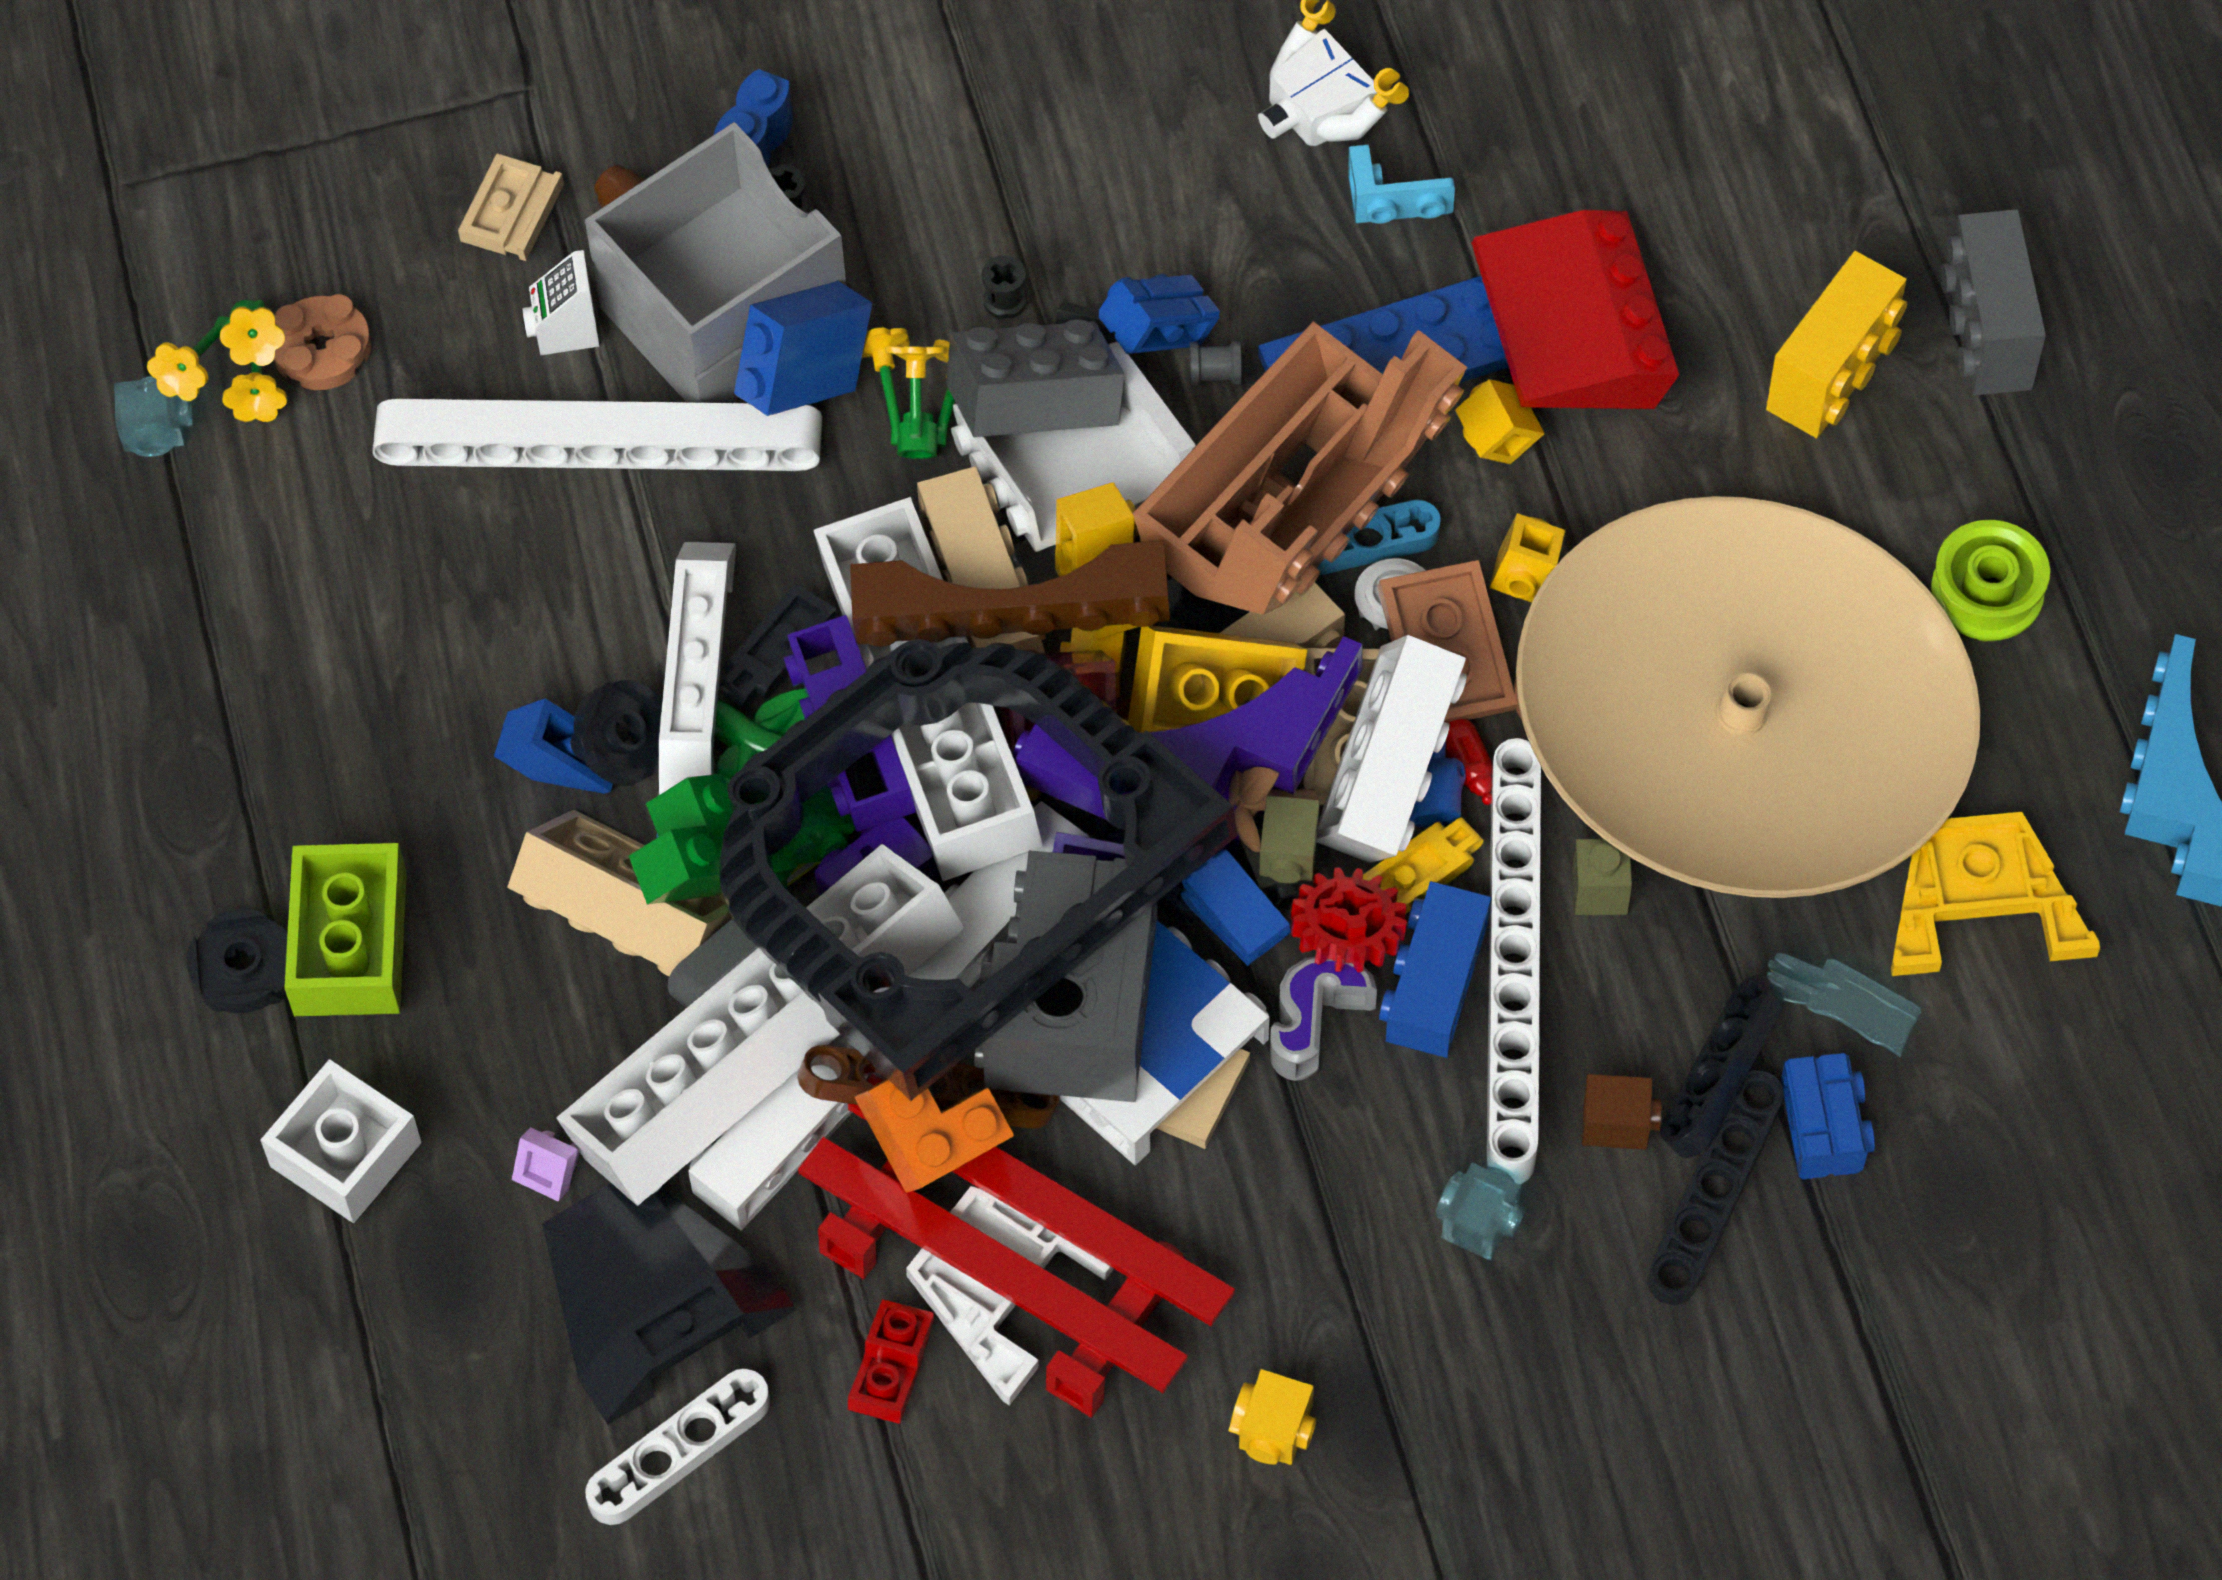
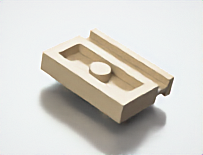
M496 154L458 229L460 241L504 255L507 252L517 254L520 260L526 261L564 186L562 173L555 171L554 174L542 171L540 166Z

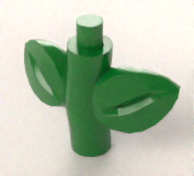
M800 688L787 691L768 699L760 705L752 720L723 700H717L714 738L729 748L716 759L714 773H723L727 785H729L731 778L745 766L746 762L753 755L764 752L782 738L794 723L805 720L799 703L800 699L807 697L805 689Z

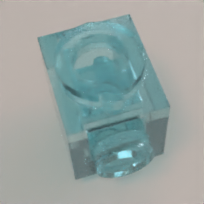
M152 376L137 381L114 383L116 428L124 452L132 451L137 455L155 457L169 452L172 447L185 445L184 426L192 425L190 401H185L178 395L173 397L165 396L158 390L157 379Z
M1471 1163L1466 1174L1457 1171L1448 1182L1436 1209L1435 1216L1443 1220L1442 1238L1491 1261L1503 1236L1506 1235L1512 1238L1524 1216L1525 1208L1519 1206L1521 1185L1516 1183L1508 1173L1496 1167H1486L1485 1169Z

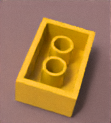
M1854 251L1775 355L1766 410L1817 439L1829 423L1836 426L1849 406L1850 400L1848 397L1855 388L1861 391L1866 387L1875 371L1876 364L1874 362L1881 353L1888 356L1901 336L1902 330L1897 327V324L1908 304L1907 301L1903 300L1907 279L1861 253Z
M1154 625L1141 627L1128 723L1138 733H1144L1146 730L1148 732H1157L1202 723L1226 714L1255 699L1271 688L1294 667L1304 671L1307 649L1287 641Z

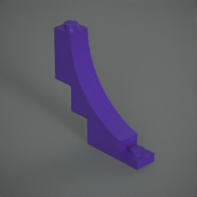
M1343 636L1334 653L1327 651L1318 666L1316 676L1294 667L1271 688L1255 699L1226 714L1178 729L1149 733L1221 796L1224 794L1236 770L1243 773L1253 767H1265L1279 772L1273 787L1294 795L1363 670L1362 644ZM1035 724L1031 732L1025 730L1020 735L1013 752V758L1017 762V769L1023 784L1106 819L1098 779L1039 726ZM1132 791L1124 792L1122 794H1130L1132 793Z

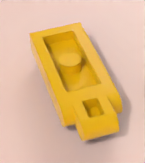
M1463 817L1456 819L1447 827H1444L1440 822H1436L1410 840L1403 852L1398 850L1396 856L1384 859L1363 874V879L1370 881L1377 875L1383 877L1381 889L1385 890L1395 887L1398 890L1396 902L1405 903L1406 913L1411 911L1415 898L1425 899L1430 881L1446 885L1466 871L1474 862L1471 854L1481 847L1484 840Z

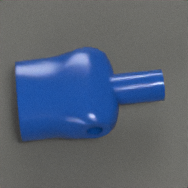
M1445 740L1441 750L1438 753H1432L1426 771L1432 773L1431 783L1421 802L1415 801L1409 818L1410 821L1414 822V826L1430 827L1436 822L1445 825L1461 818V796L1466 778L1465 767L1456 758H1446Z

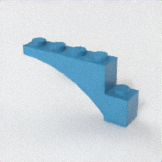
M2175 634L2170 652L2159 651L2152 681L2161 683L2158 696L2148 695L2141 721L2142 725L2150 726L2147 740L2138 738L2130 768L2140 772L2137 784L2127 782L2119 812L2129 815L2125 835L2177 848L2171 868V873L2180 875L2176 895L2222 907V801L2214 788L2202 759L2195 735L2190 702L2191 665L2196 639Z

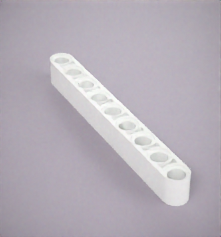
M390 399L381 402L377 406L372 454L380 462L397 466L802 471L812 469L819 464L822 415L816 408L808 405L766 416L749 403Z
M1519 738L1508 739L1495 750L1492 769L1490 897L1492 898L1489 917L1487 1167L1493 1179L1509 1186L1522 1184L1534 1172L1538 1148L1541 766L1533 753L1530 742ZM1509 768H1520L1526 773L1514 775L1506 770ZM1515 813L1522 815L1526 819L1523 821H1512L1505 816ZM1518 860L1523 862L1525 866L1512 868L1504 862ZM1514 906L1523 909L1525 913L1522 915H1511L1505 912L1504 909ZM1518 954L1525 958V960L1520 963H1512L1505 960L1503 956ZM1514 1001L1521 1003L1525 1008L1520 1011H1511L1503 1007L1502 1004ZM1514 1049L1522 1052L1525 1057L1516 1060L1508 1059L1502 1055V1052ZM1506 1098H1516L1525 1105L1521 1108L1512 1109L1504 1106L1500 1101ZM1505 1147H1516L1522 1150L1525 1155L1519 1158H1510L1503 1155L1500 1150Z

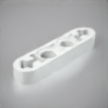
M739 1369L729 1373L596 1472L588 1481L586 1487V1500L592 1516L599 1522L608 1525L620 1524L630 1519L759 1422L766 1415L770 1406L768 1386L764 1378L756 1371L749 1369ZM741 1388L744 1392L749 1393L755 1389L753 1392L755 1403L748 1406L745 1402L741 1401L734 1405L736 1402L734 1391ZM716 1403H720L723 1412L730 1408L728 1410L731 1421L729 1424H725L722 1414L714 1406ZM696 1418L710 1419L716 1425L714 1435L705 1442L691 1441L685 1435L687 1425ZM652 1451L666 1452L672 1459L670 1468L661 1475L652 1476L646 1474L641 1469L642 1459ZM628 1469L632 1470L637 1483L643 1487L641 1490H636L633 1481L628 1484L625 1471ZM607 1487L613 1492L622 1489L620 1492L621 1504L615 1506L612 1502L607 1501L601 1505L603 1502L601 1491Z

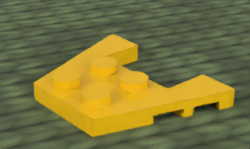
M2022 812L1949 818L1930 840L1911 855L1891 964L1892 976L1940 971L1942 960L1934 923L1937 921L2039 913L2050 961L2097 957L2100 944L2093 930L2089 931L2078 914L2076 910L2077 903L2073 896L2067 895L2053 872L2054 864Z

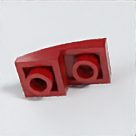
M884 1299L881 1300L865 1341L864 1358L848 1396V1410L898 1424L901 1423L928 1343L934 1321L933 1312Z

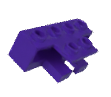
M847 615L787 635L792 654L783 658L793 687L803 684L807 694L806 698L799 700L805 719L823 706L834 692L839 689H845L867 670ZM835 650L840 665L812 675L809 674L805 660ZM891 734L867 752L872 754L874 765L884 790L883 793L856 802L845 770L827 784L831 789L840 817L850 814L856 832L916 812L911 789Z

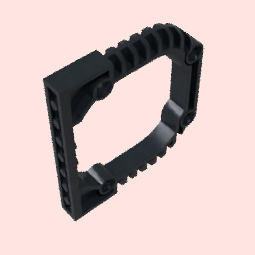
M916 639L905 642L886 657L875 660L863 675L845 689H839L834 692L823 706L805 720L794 723L782 738L764 752L753 755L746 762L745 766L731 778L727 789L733 813L723 835L719 877L726 906L731 917L745 936L824 1010L826 1020L912 1101L1236 838L1238 832L1233 805L1147 730L1140 735L1130 723L1118 716L1105 701H1101L1092 693L1089 687L1077 680L1063 665L1054 663L1047 659L1044 654L1037 651L1015 649L1014 645L996 642L987 647L972 649L971 644L962 642L939 649L937 645L930 641ZM966 703L987 704L1013 710L1039 726L1098 779L1105 818L1116 828L1126 830L1123 848L1127 868L1085 902L1077 903L1070 907L1059 923L1043 936H1037L1028 941L1017 957L973 992L959 979L932 980L907 977L900 960L888 953L878 952L863 958L859 957L783 887L773 872L772 863L773 855L786 846L800 831L805 817L803 802L904 723L918 726L938 723L951 716ZM1132 791V793L1130 794H1122L1124 792ZM885 987H888V988H889V989L885 990L884 992H878V993L874 992V991H876V990H878V989H880V988H885Z

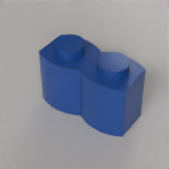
M760 69L752 72L743 81L737 92L736 106L732 107L721 117L715 128L714 135L735 122L758 146L768 168L771 162V151L784 142L793 124L789 80Z

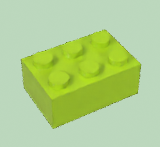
M399 843L293 846L285 991L294 1016L400 1014L407 872Z

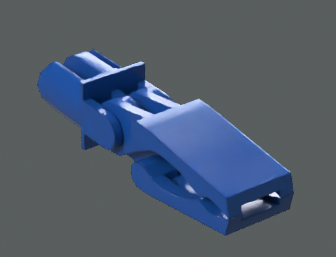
M1225 849L1212 856L1182 881L1186 889L1181 893L1183 901L1247 966L1291 933L1288 921Z

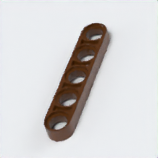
M817 1045L806 1052L798 1071L797 1079L799 1086L811 1097L858 1105L854 1097L874 1086L865 1079L864 1074L874 1072L882 1076L884 1075L857 1049ZM956 1064L934 1083L939 1086L942 1093L931 1095L940 1111L969 1096L968 1089L971 1087L985 1089L984 1068ZM815 1065L829 1067L835 1072L837 1078L833 1080L822 1079L814 1074L811 1067ZM989 1089L1008 1125L1029 1129L1046 1126L1051 1121L1060 1098L1059 1095ZM1023 1094L1037 1096L1043 1101L1045 1108H1031L1024 1104L1020 1096Z

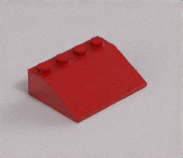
M1580 210L1476 236L1471 244L1521 407L1656 408L1679 376V372L1627 211Z

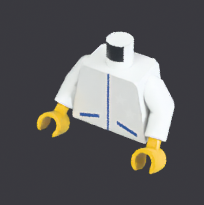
M1301 0V11L1306 17L1303 22L1297 21L1270 71V103L1272 106L1261 112L1258 118L1261 127L1272 139L1293 128L1306 144L1311 146H1317L1326 141L1358 140L1387 112L1386 105L1389 102L1401 104L1409 96V89L1402 82H1398L1390 90L1393 83L1398 81L1400 74L1395 70L1385 68L1376 75L1373 81L1325 29L1320 32L1315 30L1318 24L1329 23L1335 16V6L1329 0L1324 3L1322 9L1314 14V7L1319 0Z

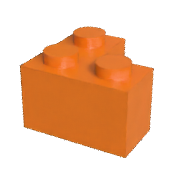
M888 1079L854 1097L906 1193L928 1185L1014 1136L989 1088L972 1093L940 1111L928 1088L910 1101Z

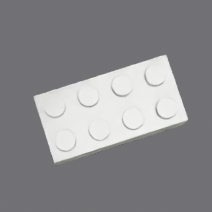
M1410 635L1380 647L1319 819L1317 843L1368 863L1394 857L1397 855L1398 850L1403 852L1406 849L1414 830V822L1410 821L1409 818L1415 801L1421 802L1431 783L1432 773L1426 770L1432 753H1438L1441 750L1448 735L1449 723L1444 722L1450 702L1455 704L1458 701L1466 683L1467 676L1461 673L1465 657Z

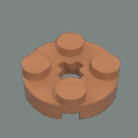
M335 294L332 296L309 297L292 305L282 306L275 313V324L284 330L285 340L284 344L275 350L274 364L282 376L287 379L288 375L291 379L299 381L303 388L327 390L339 387L357 375L355 369L362 364L364 358L367 362L370 356L371 337L367 322L362 313L353 306L352 301L347 296ZM318 336L332 338L326 341V348L322 350H317L314 344H309L311 340Z

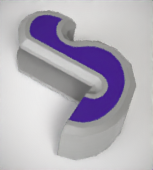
M1306 957L1287 970L1280 984L1279 1010L1282 1024L1279 1022L1274 1023L1270 1031V1060L1272 1067L1279 1075L1289 1080L1298 1081L1304 1080L1318 1071L1323 1005L1332 1006L1336 1009L1367 1011L1376 1009L1377 988L1374 976L1365 967L1363 972L1358 973L1352 963H1345L1342 971L1337 972L1335 971V961L1327 959L1324 963L1318 965L1315 963V957Z

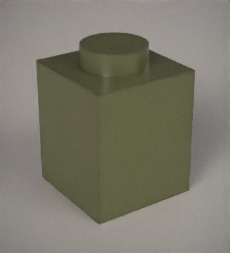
M1266 795L1260 847L1259 876L1270 877L1280 883H1295L1299 880L1312 881L1319 824V800Z
M1576 839L1572 867L1575 915H1627L1632 888L1630 857L1605 839Z

